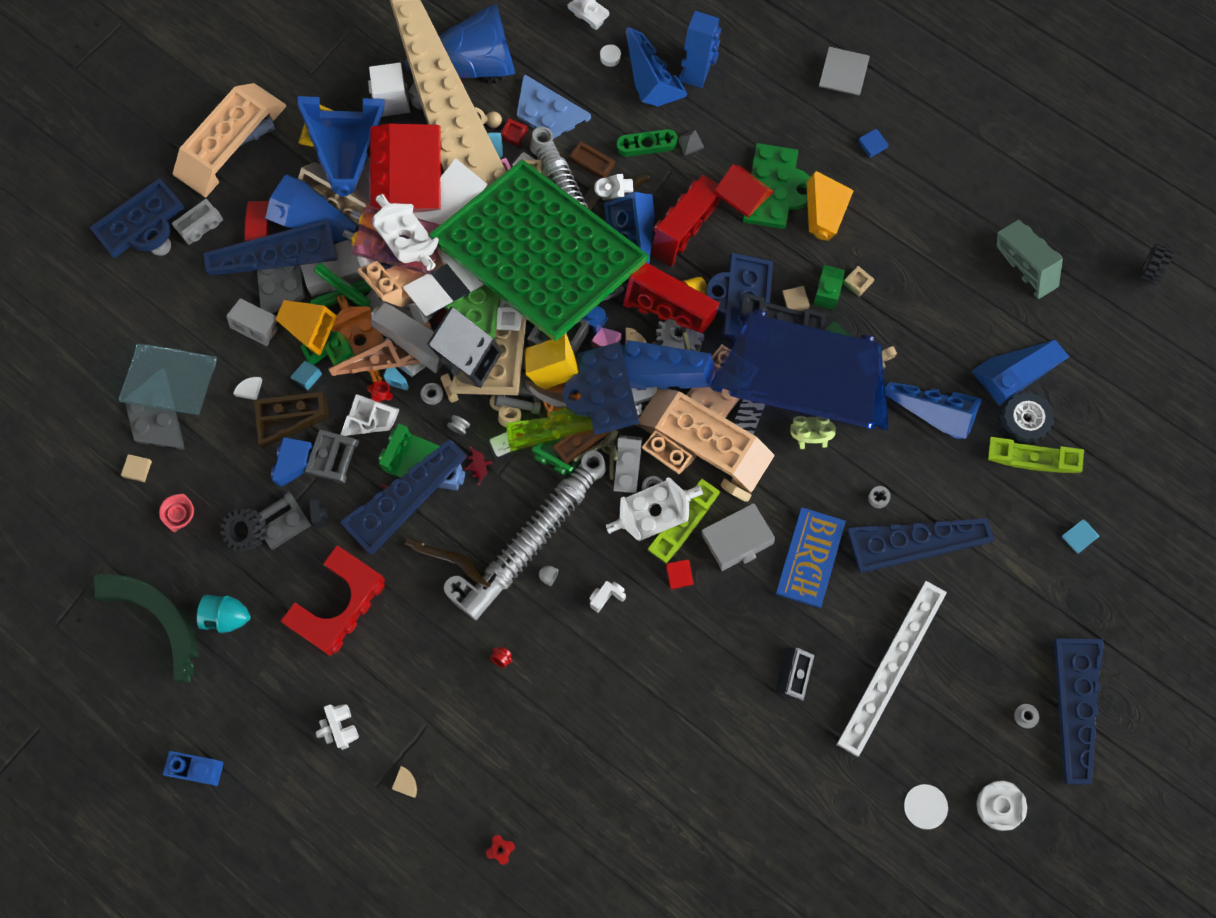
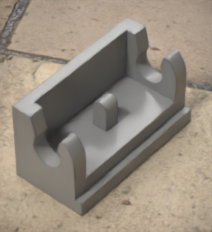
M241 298L227 314V320L231 329L265 346H268L269 341L278 330V327L275 326L277 316Z

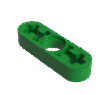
M670 129L623 135L617 140V152L623 157L668 152L674 150L677 146V134ZM665 138H669L671 143H667ZM649 139L653 144L650 147H644L641 142ZM635 141H638V148H635ZM624 143H628L629 149H625Z

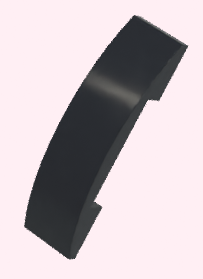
M747 293L742 294L740 315L752 322L772 329L804 335H820L825 329V313L809 309L801 312L766 303L763 297Z

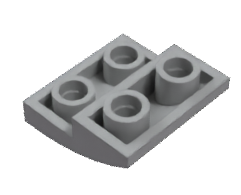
M829 47L819 87L860 96L870 56Z

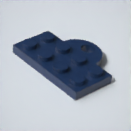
M159 178L89 228L113 258H116L131 246L139 251H151L163 245L168 239L170 224L167 220L183 210L184 206ZM158 234L154 240H149L152 235Z
M731 253L729 256L728 272L719 273L708 282L705 288V295L720 303L716 314L724 316L722 337L761 345L766 343L768 327L744 318L740 315L743 293L765 298L764 302L770 303L773 261ZM712 288L719 289L721 297L714 296Z
M620 342L577 353L581 373L571 377L564 386L563 399L567 408L575 415L590 416L595 435L639 424L640 421ZM574 393H579V394H581V396H580V398H579L578 400H576V401H571V400H569V398H570V396H571L572 394H574Z

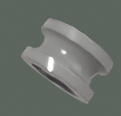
M453 415L451 417L452 422H449L447 427L458 434L465 435V429L469 428L470 424L466 420Z
M883 486L874 487L868 496L870 505L879 509L885 507L890 500V492ZM879 493H882L884 495L883 499H885V501L880 500L879 502H877L875 500L876 496H874V494L878 495Z

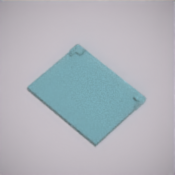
M138 343L118 400L124 403L199 415L217 363V357Z

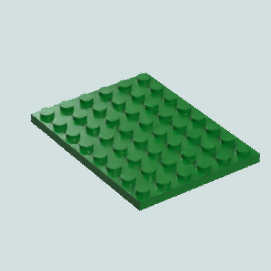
M523 159L428 235L431 239L437 237L438 248L555 342L649 260V255Z

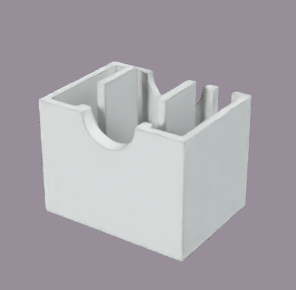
M401 63L369 67L371 79L368 81L369 93L372 94V99H384L385 101L382 116L410 113L408 88L403 78Z

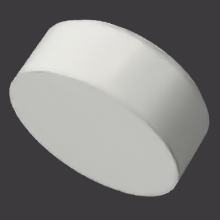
M615 45L604 46L600 51L601 62L609 67L617 65L621 60L620 49Z

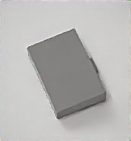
M351 240L335 244L338 260L322 262V264L349 284L363 280L364 278L358 273V268L361 267L355 253L356 248L352 246ZM318 263L301 265L311 297L337 290L314 273L313 270Z
M754 503L702 530V537L718 562L721 571L741 561L744 563L752 561L756 558V553L773 545L775 540L773 533Z

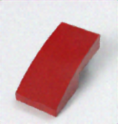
M269 201L248 202L245 220V242L269 236L270 226L268 219L265 218Z

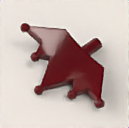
M469 446L468 449L471 450L473 455L469 456L468 460L471 459L473 462L467 468L464 467V470L476 472L472 477H479L477 485L480 486V482L488 473L486 466L493 463L492 460L484 461L483 454Z

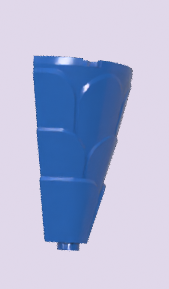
M496 4L485 7L439 36L459 78L516 74ZM404 60L407 72L409 73L411 72L409 62Z
M298 96L299 111L309 131L310 139L318 153L319 163L334 193L339 196H348L354 192L367 162L370 150V127L378 126L384 112L385 101L384 99L363 98V112L320 111L319 97Z

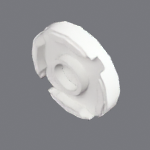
M1006 781L992 782L986 785L978 795L976 803L978 814L982 821L990 828L999 831L1012 830L1023 822L1026 817V798L1018 787Z

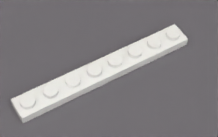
M927 581L924 582L836 745L857 757L860 755L947 592Z

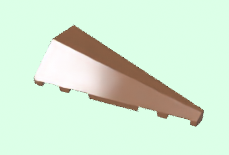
M429 321L422 324L433 331ZM387 338L328 368L332 376L422 363Z

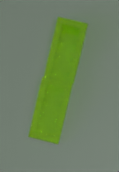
M569 409L550 412V417L506 423L510 451L593 429L590 416H578Z

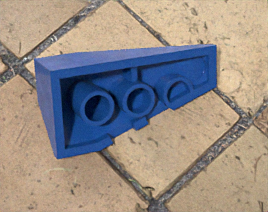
M628 27L626 35L635 87L639 93L640 100L645 104H652L658 107L686 97L687 92L676 75L671 76L666 70L668 67L667 63L655 55L657 51L645 35Z
M286 174L270 197L266 219L293 229L329 220L334 241L337 242L349 240L343 237L345 230L352 233L357 232L358 225L341 210L334 208L328 203L324 196L317 194L311 189L312 186L305 181Z
M633 192L624 197L605 202L606 223L649 255V260L646 263L649 264L655 218L653 196L651 194Z
M1056 340L989 358L971 372L1000 406L1068 359L1069 355Z
M889 382L883 390V394L937 429L957 439L967 438L982 400L958 392H952L951 396L940 394L938 389L932 388L931 390L920 391V388L917 386Z

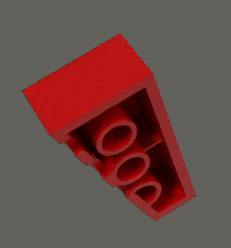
M702 175L698 181L694 180L691 183L686 194L683 193L679 197L677 205L675 207L671 206L666 213L665 219L663 221L659 220L653 230L655 236L650 253L652 256L670 267L674 265L677 252L682 253L685 250L690 237L696 235L702 222L707 220L720 202L721 197L714 193L719 185L705 175Z
M645 263L630 276L623 306L627 308L631 306L637 307L639 312L648 314V312L657 314L659 319L665 321L668 319L675 320L677 325L703 334L714 320L720 303L656 267Z

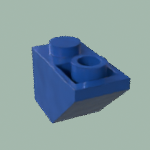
M283 438L282 444H279L277 448V464L271 470L272 481L278 487H283L305 473L313 450L311 443Z
M169 751L163 775L218 786L224 762Z

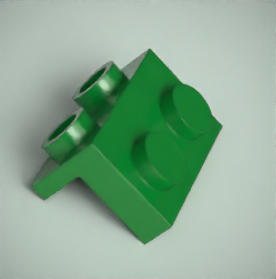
M546 430L538 445L532 448L533 455H535L534 459L544 465L549 463L555 466L554 470L563 476L575 473L574 470L578 468L582 459L577 462L572 461L569 464L564 463L552 448L562 438Z

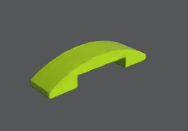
M991 437L988 460L1036 471L1081 473L1084 449L1062 446L1059 449L1018 444L1014 443V440Z
M703 479L696 485H700L703 494L690 499L688 521L663 532L661 531L648 548L649 552L666 564L687 540L720 494L719 490Z

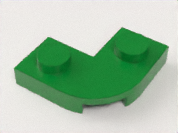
M339 331L330 332L321 355L315 354L304 344L301 346L307 361L312 365L329 355L333 365L355 355L347 338Z

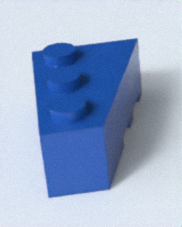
M698 11L694 12L686 36L684 50L687 52L686 59L683 58L681 66H684L679 76L681 82L699 88L703 87L711 64L716 63L719 54L717 52L720 44L718 39L721 33V28L718 27L719 18Z

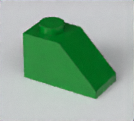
M823 265L813 305L835 310L845 270Z

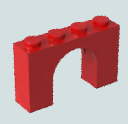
M338 545L324 562V565L348 582L350 586L351 600L346 610L337 617L322 619L294 603L281 620L283 624L329 656L339 651L343 645V638L347 633L350 634L357 625L356 620L361 614L364 615L368 611L372 598L375 595H379L385 586V579L381 574Z

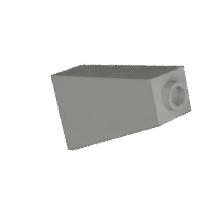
M386 302L381 307L377 306L370 316L372 317L371 326L434 373L438 372L444 363L427 345L434 333L432 330Z

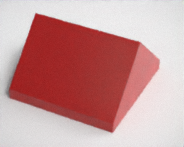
M732 164L714 193L748 218L773 194V190L741 166Z

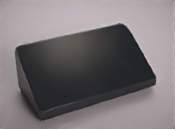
M786 648L775 692L798 700H804L814 655L799 648Z

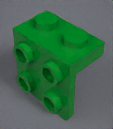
M398 424L397 428L393 429L390 433L387 448L383 449L380 453L379 464L384 472L401 478L409 472V469L422 462L425 457L440 446L410 434L406 426Z

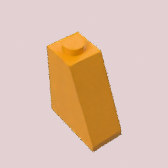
M815 171L807 180L809 232L818 239L826 241L835 236L854 190Z
M283 300L276 320L315 354L321 355L337 316L323 305Z

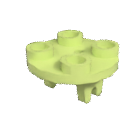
M827 415L807 418L797 416L793 419L790 429L793 438L798 440L800 449H805V442L822 443V448L827 447L828 440L835 436L836 431L835 425L829 421V416Z

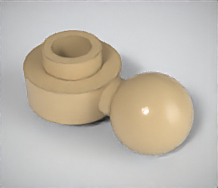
M474 107L483 125L487 124L490 128H498L501 125L502 117L498 112L492 111L485 115L481 109Z
M495 395L490 398V405L494 410L499 411V423L508 428L517 426L521 419L520 409L503 405L502 407L494 406Z

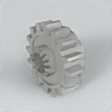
M672 319L664 320V322L659 321L658 327L660 329H656V336H658L656 339L657 344L685 349L683 338L677 337L675 334L686 332L690 350L696 351V348L701 349L702 343L700 341L704 340V334L679 326Z

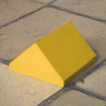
M566 334L556 342L550 339L525 349L526 375L540 388L547 389L562 384L574 375L581 373Z

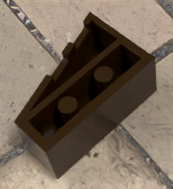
M323 392L254 400L258 445L264 448L329 418L327 396Z

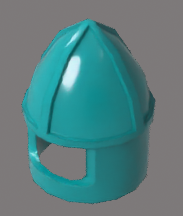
M204 595L197 612L199 629L208 630L215 628L219 633L238 629L251 618L248 609L239 600L230 596Z

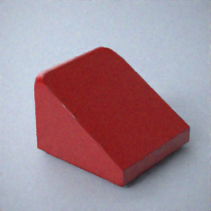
M689 560L666 564L671 590L693 585Z

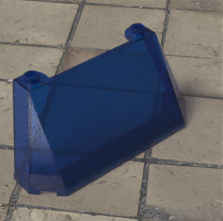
M754 309V313L747 312L709 386L711 390L722 393V389L729 390L730 396L866 428L876 429V426H878L879 429L888 430L881 343L875 342L876 337L862 334V338L847 336L774 319L767 316L768 312Z

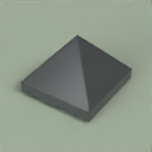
M696 130L677 137V142L685 156L704 148Z

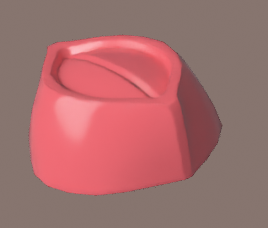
M185 494L170 496L160 506V519L172 532H176L190 523L194 515V506Z

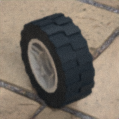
M1031 392L1020 393L1013 396L1002 409V414L1000 415L1001 428H1003L1005 435L1007 434L1009 439L1016 441V443H1024L1025 445L1037 443L1049 433L1054 424L1053 408L1046 399H1043L1038 394L1035 395ZM1023 416L1026 418H1030L1031 420L1027 422L1024 420Z

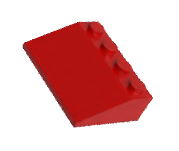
M384 124L370 127V211L377 214L382 209L376 201V197L378 195L381 196V194L391 204H412L414 206L412 213L441 210V126Z

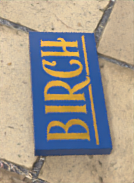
M801 507L775 595L821 608L845 526V520Z

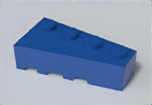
M627 340L623 350L631 388H637V390H646L649 387L668 389V387L679 386L680 389L709 387L716 370L710 353Z

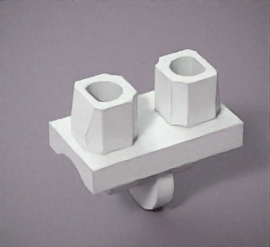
M573 0L568 4V9L574 12L575 16L588 22L595 30L609 16V11L595 0Z
M617 174L597 180L594 189L596 194L602 197L603 200H612L624 197V193H632L633 180L623 179V174Z
M346 704L336 707L332 705L325 706L324 710L330 726H328L326 719L319 721L321 729L316 732L317 738L325 737L326 743L329 744L333 742L331 735L333 733L337 747L344 750L349 747V743L359 738L354 725L343 729L340 722L351 717L349 707Z

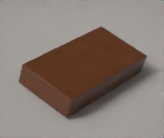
M582 141L577 144L569 155V161L600 179L606 178L615 166L613 159Z

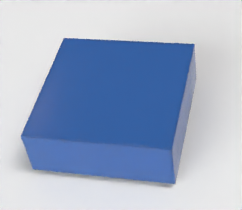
M877 129L860 137L858 143L869 158L888 147V143Z

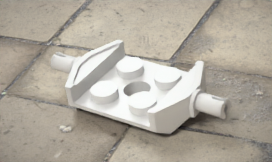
M383 194L381 196L378 195L376 201L382 209L373 217L372 224L399 261L403 263L422 261L427 270H430V268L432 270L436 264L429 256L437 248L438 238L431 239L428 236L427 231L412 213L414 207L412 204H391ZM400 235H405V236L409 237V239H406V238H404V237H400Z
M666 478L664 482L629 497H622L620 502V518L606 524V528H608L609 534L621 528L626 529L635 539L641 541L661 531L663 532L688 521L690 499L703 494L701 487L698 485L692 489L683 490L672 479ZM654 504H659L662 511L660 515L653 517L650 514V508Z

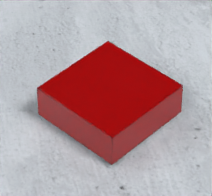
M508 119L501 131L502 140L519 147L528 131V127Z

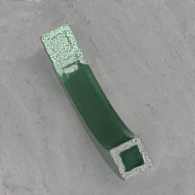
M94 575L96 599L102 602L125 601L135 603L149 609L160 620L167 631L172 646L174 681L181 684L191 682L190 676L193 675V664L190 659L199 658L198 647L191 625L180 608L162 592L140 580L121 575Z

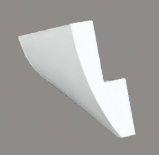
M356 394L341 435L349 436L388 431L392 428L399 409Z

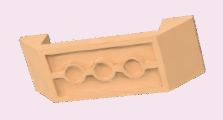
M255 83L235 86L180 147L173 176L206 198L219 184L215 173L265 117H270L274 121L285 109L286 104Z
M436 248L433 254L429 256L436 264L432 270L431 268L427 270L422 261L402 262L386 270L378 261L358 268V273L383 301L403 307L414 302L403 287L443 266V263Z
M721 344L712 356L716 370L710 386L691 388L686 396L726 418L744 395L758 368ZM657 430L653 432L642 447V449L678 474L686 469L697 457V455L668 439Z
M658 388L639 417L640 423L635 424L650 434L657 430L668 439L732 476V482L749 493H752L774 457V454L756 436L676 390Z

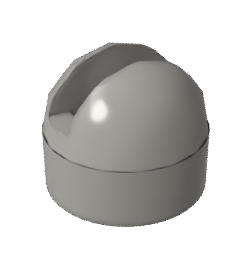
M552 566L543 567L539 572L540 580L551 586L557 577L558 569Z

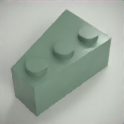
M1020 220L998 232V249L1012 267L1017 265L1024 274L1022 280L1025 284L1030 282L1037 292L1034 295L1037 299L1059 287L1063 258L1057 251L1051 249L1044 239L1039 238L1028 225L1023 224Z

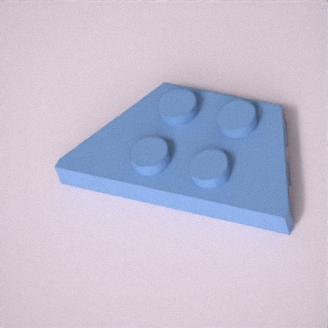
M524 75L517 111L518 120L533 129L538 127L550 129L554 139L560 136L561 133L574 129L576 124L584 120L588 122L591 119V114Z

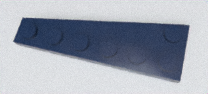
M329 220L203 253L206 272L209 276L338 260Z
M448 440L425 457L422 462L409 469L408 473L400 479L397 478L388 488L376 494L372 500L360 506L340 523L369 554L373 555L465 460L467 455L452 440Z
M988 518L847 529L859 574L994 541Z
M1056 638L1054 640L1064 784H1092L1094 743L1096 739L1095 721L1096 715H1098L1097 697L1100 691L1099 673L1102 667L1103 639Z

